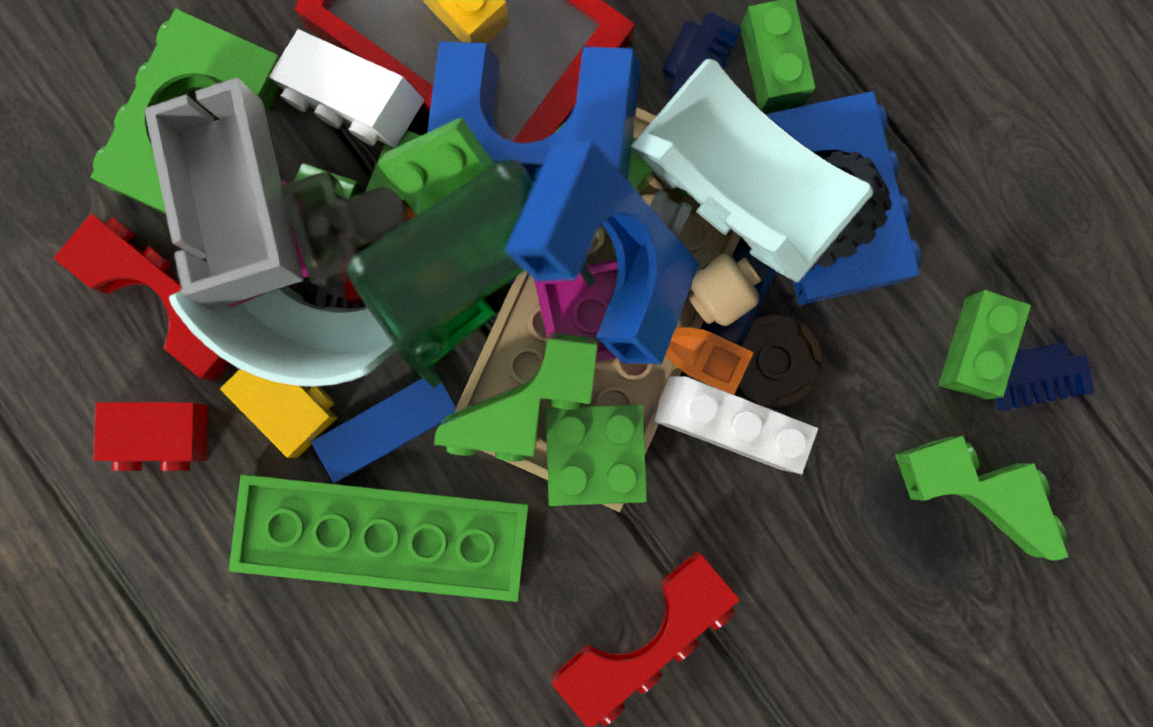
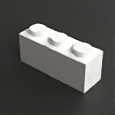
M299 29L268 76L284 90L280 97L291 106L302 112L311 107L315 109L314 114L318 118L337 129L344 123L350 126L348 129L350 133L372 146L378 140L396 148L425 101L403 76Z
M669 376L653 422L774 468L802 474L818 431V428L691 378Z

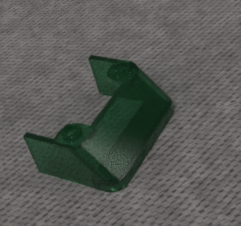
M504 160L494 164L360 252L352 259L348 266L347 274L356 292L404 361L433 388L442 382L431 362L442 355L449 341V335L443 324L525 271L505 251L535 184L519 161ZM584 262L579 274L587 286L590 287L596 283V280Z

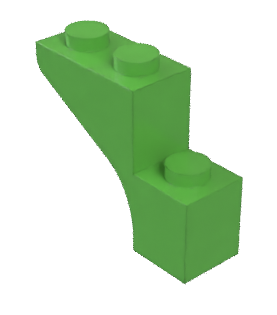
M549 332L544 360L536 374L529 381L519 387L447 415L436 430L434 445L447 446L446 451L456 455H474L476 450L495 452L496 458L505 461H523L524 456L534 457L542 398L551 399L550 405L561 409L574 410L580 408V403L590 404L598 339Z
M963 436L945 437L895 454L911 499L925 501L942 495H958L972 503L1028 555L1043 557L1053 561L1068 557L1064 543L1067 541L1065 528L1060 519L1052 513L1047 499L1050 495L1049 484L1044 474L1036 469L1035 463H1016L977 476L976 470L979 469L977 454L973 446L965 442Z

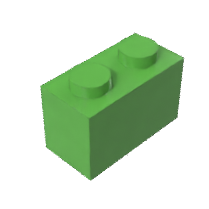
M777 0L748 6L740 30L758 108L763 113H769L805 105L815 90V84L796 1Z
M987 290L966 297L938 386L981 400L1003 397L1031 305Z

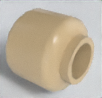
M723 253L696 272L688 298L707 324L715 321L722 326H728L759 303V293L755 285L762 280L745 257L736 262L731 255Z

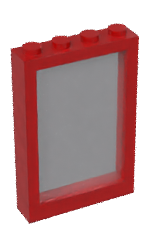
M297 0V6L294 9L305 27L326 42L403 76L424 98L425 101L421 105L420 110L428 116L430 115L439 42L461 41L422 0ZM505 0L509 24L487 43L500 60L494 104V122L499 136L513 142L532 143L553 135L563 123L568 121L574 110L577 100L583 47H629L633 41L635 23L602 0ZM516 175V179L524 185L531 178V176Z

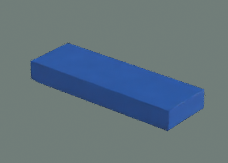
M434 371L313 440L311 444L335 484L438 426L447 415L454 413L457 406L440 376Z

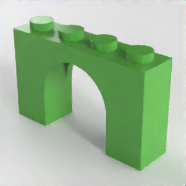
M176 8L170 19L165 21L159 28L156 38L157 45L149 61L139 68L135 80L136 87L128 103L122 105L118 110L114 121L115 129L107 145L101 147L97 152L93 162L94 171L90 177L108 189L165 215L166 210L145 108L183 96L191 91L207 88L238 77L263 101L264 109L269 111L280 89L268 77L280 59L277 54Z

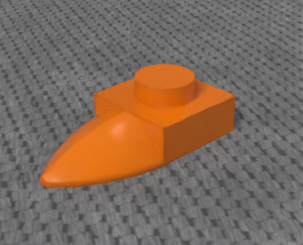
M676 327L666 352V357L687 375L716 389L734 395L754 352L705 330L691 327Z

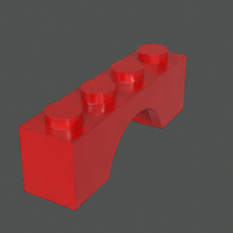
M90 214L53 258L89 288L108 295L118 289L131 285H147L151 287L162 299L168 314L169 328L164 349L200 379L215 382L230 365V362L207 347L188 328L170 303L169 297L182 290L180 280L168 271L172 263L150 246L145 251L132 242L136 234L115 217H112L107 222Z
M697 551L661 581L666 602L665 616L658 633L649 643L628 653H609L588 644L552 675L551 684L587 727H594L599 722L603 726H607L624 711L625 706L622 702L636 690L643 694L651 689L661 679L662 674L659 670L673 658L677 662L685 659L699 645L696 638L710 626L713 630L719 629L734 616L736 611L733 609V606L740 601L739 598Z

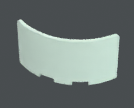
M706 59L631 146L669 188L680 187L698 201L701 205L696 212L724 235L730 229L738 233L752 248L750 251L752 256L797 283L873 194V189L867 182L857 179L831 165L788 135L756 107L733 83L720 65L711 59Z
M288 286L278 288L232 308L225 305L209 309L184 297L182 290L169 297L173 308L188 328L216 354L255 376L284 384L321 386L356 379L370 373L406 343L385 301L360 308H336L330 306L322 308L303 301L304 297Z

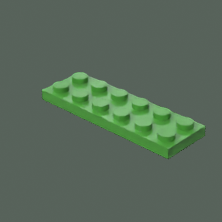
M244 474L240 477L228 572L518 602L529 504Z

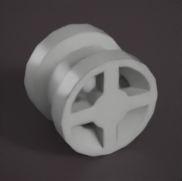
M658 189L650 204V208L658 213L659 218L679 238L693 204L686 201L674 202L669 199L666 192Z

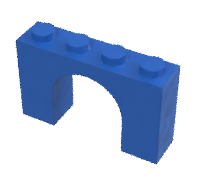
M439 42L427 133L462 117L507 182L515 181L516 175L534 176L536 181L552 146L593 141L595 145L603 150L605 156L623 177L628 180L641 65L633 49L583 47L577 100L568 121L556 133L546 139L532 143H518L499 136L495 126L494 104L500 60L486 43Z
M874 91L765 114L788 135L817 156L823 155L826 158L830 157L832 152L844 151L845 155H849L851 152L861 153L863 158L869 157L889 189V197L892 201L891 210L886 211L888 219L883 228L878 227L876 229V237L867 245L861 244L856 248L858 252L847 259L844 256L836 259V264L825 268L822 265H815L814 270H808L798 283L792 280L798 306L907 282L920 275L918 267L921 266L922 262L921 252L918 243L910 238L907 222L910 220V208L905 195L899 194L895 178L899 173L898 160L894 150H888L884 134L887 131V116L884 107L881 104L877 105Z
M593 141L552 146L505 251L536 281L577 280L599 227L603 225L610 235L616 251L618 272L615 290L596 338L622 363L662 364L698 270L699 262L685 248L684 243L659 218L658 213L651 209L636 192L631 182L624 178L609 161L603 150L595 145Z

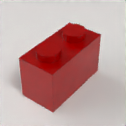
M95 402L93 461H112L111 471H142V461H160V471H190V461H206L208 405L182 402Z

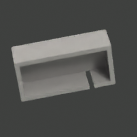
M237 77L195 91L197 101L217 116L219 120L214 121L213 116L187 95L145 108L172 243L184 249L175 252L183 296L209 309H215L304 281L263 101Z

